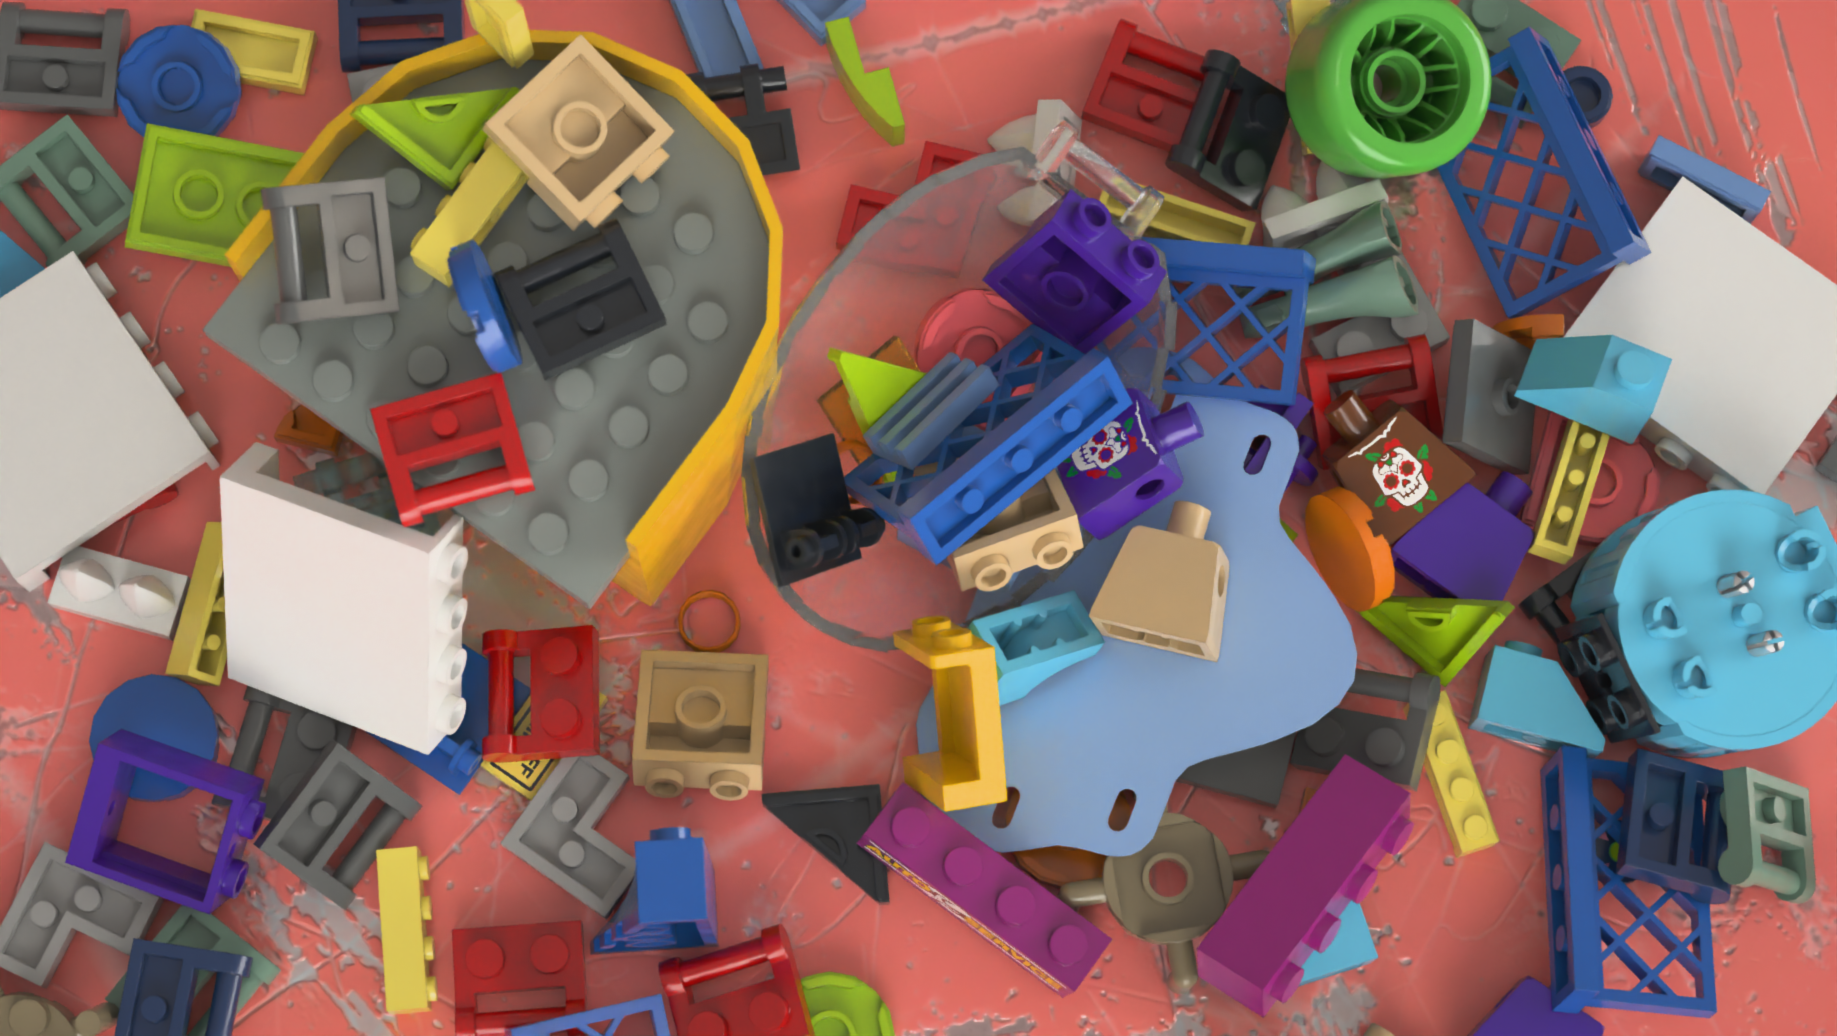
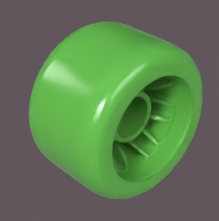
M1337 0L1317 13L1297 37L1286 68V101L1291 120L1302 141L1317 158L1333 169L1347 175L1366 179H1386L1421 174L1444 165L1455 158L1477 134L1485 118L1491 96V66L1487 49L1477 28L1470 18L1450 0ZM1374 73L1379 76L1382 82L1380 98L1374 89Z

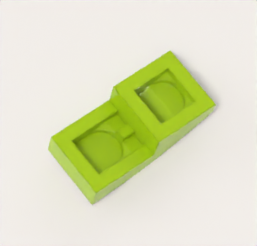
M849 17L825 22L826 46L840 82L852 103L870 126L891 146L905 144V122L889 67L865 73Z

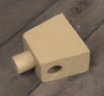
M1175 501L1166 531L1141 525L1134 526L1130 530L1090 610L1089 617L1102 636L1213 662L1218 661L1230 568L1229 560L1221 545L1213 541L1204 540L1211 516L1210 510L1196 503Z

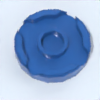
M187 25L156 27L136 38L123 54L118 68V72H120L118 88H116L118 105L129 126L142 137L145 136L147 123L218 137L236 115L242 95L240 70L229 49L209 32Z
M469 240L450 248L451 251L449 252L447 263L462 310H466L468 317L470 316L477 330L475 341L487 364L497 373L523 364L521 348L508 308L480 247L474 240Z
M150 674L127 680L106 696L93 717L89 743L94 760L98 743L118 730L124 729L217 762L220 747L218 743L220 736L216 712L196 688L177 677ZM137 767L129 797L143 802L171 801L186 796L195 787Z

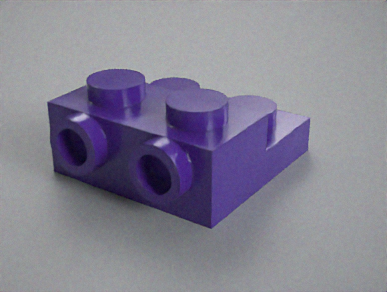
M1070 189L1035 219L1031 228L1022 239L990 266L982 281L1033 324L1082 353L1087 354L1150 303L1167 271L1160 266L1159 256L1149 243L1143 240L1131 241L1112 224L1110 212L1102 202L1094 198L1083 199Z

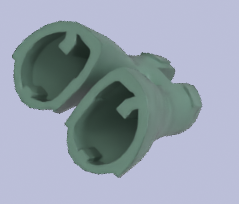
M1385 200L1360 210L1333 230L1305 245L1295 248L1306 250L1316 259L1314 282L1335 271L1380 260L1314 285L1309 284L1304 327L1332 320L1361 316L1406 318L1419 315L1418 300L1413 281L1405 263L1397 257L1403 254L1400 233L1389 205ZM1233 287L1241 298L1253 290ZM1269 290L1261 298L1273 295L1281 291ZM1284 291L1285 296L1249 307L1268 332H1271L1289 317L1292 292ZM1241 313L1239 318L1245 338H1263L1247 317Z

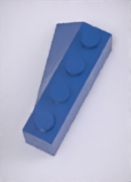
M686 827L650 830L649 841H635L636 867L633 882L617 912L590 941V955L719 947L715 869L704 838L691 837L690 828Z

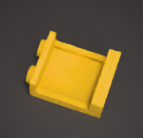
M926 616L912 620V629L893 632L894 646L932 669L939 751L902 757L905 783L944 812L1007 801L995 647L972 634L970 629L962 628L951 622L947 616Z

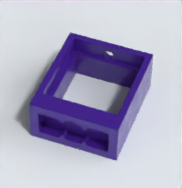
M120 729L98 743L65 863L210 915L229 898L236 899L243 888L249 870V863L242 860L248 839L252 840L257 835L265 816L266 803L259 801L265 779ZM137 767L232 800L211 874L116 840Z

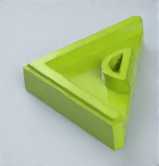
M510 87L385 103L362 104L356 106L349 115L446 191H449L458 183L467 165L473 162L483 149L489 137L482 130L484 124L509 102L520 89Z
M830 347L827 354L828 359L835 362L850 397H848L847 401L862 434L869 430L927 374ZM897 471L885 473L883 476L884 483L895 481Z
M1390 596L1383 600L1384 603L1358 613L1427 673L1438 676L1440 684L1446 687L1515 607L1509 601Z

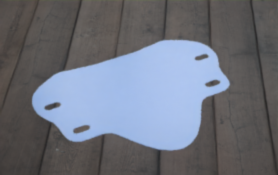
M1150 347L1132 348L1120 358L1134 377L1147 378L1167 361L1157 348ZM1187 358L1181 363V366L1196 383L1208 384L1214 379L1193 359ZM1114 366V368H1115V370H1116L1118 376H1122V375L1120 374V372H1119V371L1116 369V367ZM1175 370L1168 374L1174 375L1179 381H1183ZM1142 392L1149 400L1154 401L1156 393ZM1176 395L1170 409L1188 401L1196 411L1204 430L1203 437L1174 450L1184 478L1181 488L1100 541L1079 524L1084 548L1073 551L1070 560L1058 568L1043 569L1037 564L1021 570L1009 591L1003 588L994 591L979 590L964 627L968 628L974 620L1075 590L1088 614H1090L1091 607L1130 530L1134 526L1141 525L1166 531L1174 502L1188 501L1201 505L1211 511L1204 540L1213 541L1221 545L1229 560L1230 570L1218 661L1213 662L1102 636L1105 643L1095 656L1079 661L1055 673L1030 690L1025 698L1000 705L1006 788L1015 787L1020 793L1018 805L1007 827L1003 829L997 828L992 823V816L997 803L946 812L929 800L931 804L996 852L1007 853L1059 845L1079 848L1107 856H1130L1142 850L1153 839L1174 783L1189 766L1207 759L1249 749L1283 738L1313 725L1339 705L1354 682L1357 650L1351 625L1333 593L1309 561L1290 540L1280 524L1279 505L1299 453L1297 432L1287 419L1246 401ZM1266 435L1271 440V447L1265 463L1259 473L1250 475L1243 468L1250 445L1256 436ZM933 686L919 709L916 722L919 754L939 751ZM1124 789H1131L1137 797L1129 822L1125 829L1114 831L1109 827L1108 820L1117 795Z

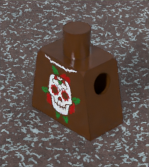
M1349 390L1334 399L1323 412L1324 416L1341 436L1340 439L1322 454L1323 460L1336 484L1355 493L1369 507L1374 519L1366 523L1370 527L1373 536L1383 534L1389 546L1477 475L1466 462L1408 411L1391 399L1382 403L1373 412H1370L1353 390Z

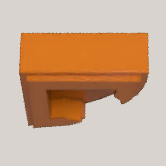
M1539 314L1511 318L1497 323L1492 329L1532 349L1536 339L1563 338L1564 314Z
M301 404L283 417L276 429L274 438L279 443L337 457L344 434Z

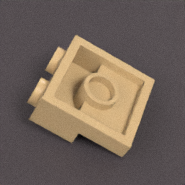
M581 34L491 117L482 129L529 177L527 181L529 187L572 231L585 220L594 229L598 227L623 202L615 193L619 187L632 175L642 184L655 173L670 157L662 147L675 132Z
M938 462L915 468V477L936 472ZM1055 468L946 557L961 591L977 587L982 591L1000 589L1009 582L1012 573L1037 564L1043 569L1058 568L1070 560L1073 551L1084 548L1077 513Z
M641 650L632 752L634 786H645L649 794L661 798L679 796L683 793L684 788H709L710 793L714 797L729 801L746 797L748 790L762 791L769 655Z

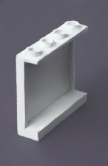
M1682 177L1642 231L1652 253L1630 265L1624 261L1617 264L1564 337L1615 335L1671 358L1672 362L1654 411L1639 434L1656 445L1654 448L1656 454L1667 464L1679 470H1686L1688 468L1707 481L1706 488L1708 491L1746 490L1765 494L1837 395V285L1692 182Z
M74 251L0 298V558L14 579L29 592L50 579L45 570L46 567L206 462L212 471L221 466L209 449L219 443V440L199 411L187 417L175 398L185 391L164 361L153 367L141 350L151 343L144 330L130 311L121 317L118 316L107 300L117 294V291L97 262L86 268Z
M255 442L220 476L228 678L429 755L446 734L452 735L457 731L466 711V701L461 697V677L467 659L466 650L462 648V624L467 613V601L465 598H462L463 572L468 559L467 548L463 546V517L454 514L434 536L408 527L404 528L403 525L280 481L279 450Z

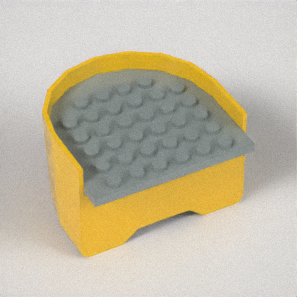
M529 30L534 55L518 69L515 66L512 68L480 34L402 60L326 125L278 186L385 177L400 311L397 313L276 324L274 304L280 303L272 223L270 210H263L262 206L225 253V257L240 283L206 324L203 331L208 338L384 462L370 412L371 408L494 374L497 371L491 369L475 341L477 330L470 316L468 317L466 310H462L453 283L450 287H447L417 267L410 254L413 250L411 249V243L416 234L422 228L428 229L437 217L435 211L441 200L448 194L452 196L461 183L458 181L452 190L446 191L349 114L356 106L362 104L385 103L517 87L521 90L581 34L675 131L662 147L670 155L666 162L644 183L641 184L632 175L619 187L615 193L623 202L601 223L603 224L617 218L665 315L667 325L545 381L502 293L518 337L523 364L501 373L535 491L515 496L514 490H510L448 509L462 516L466 522L588 609L592 608L611 581L641 602L652 606L727 506L760 432L770 392L779 331L783 227L750 141L683 71L594 32ZM484 149L480 151L473 162L477 163L485 152ZM526 182L479 247L494 275L495 272L513 265L515 270H518L599 233L598 227L594 229L585 220L572 231ZM317 205L298 207L307 300L327 298ZM609 257L528 294L532 306H536L617 269L612 258ZM499 447L411 472L410 474L413 484L423 488L504 465L506 462L502 448Z

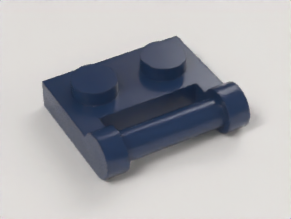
M338 0L339 52L343 73L362 71L365 65L397 64L402 60L465 39L464 0ZM444 22V37L361 41L360 26Z
M1637 748L1628 759L1616 874L1690 893L1692 898L1702 903L1723 904L1728 902L1731 897L1732 885L1721 878L1718 870L1719 859L1722 853L1728 849L1727 825L1720 811V797L1724 792L1723 771ZM1696 794L1701 795L1702 799L1706 801L1700 866L1689 863Z
M133 938L114 1036H186L199 970L217 973L205 1036H232L242 979L250 977L253 958Z

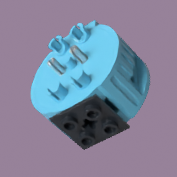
M1715 490L1696 494L1666 505L1661 509L1633 518L1607 536L1587 560L1575 585L1570 605L1576 617L1575 621L1554 629L1560 640V643L1557 645L1559 657L1566 670L1573 677L1579 678L1589 698L1586 702V708L1601 733L1607 735L1610 743L1635 738L1638 744L1653 751L1683 758L1715 757L1776 745L1790 740L1812 727L1826 715L1837 701V544L1818 506L1794 513L1790 504L1753 491Z

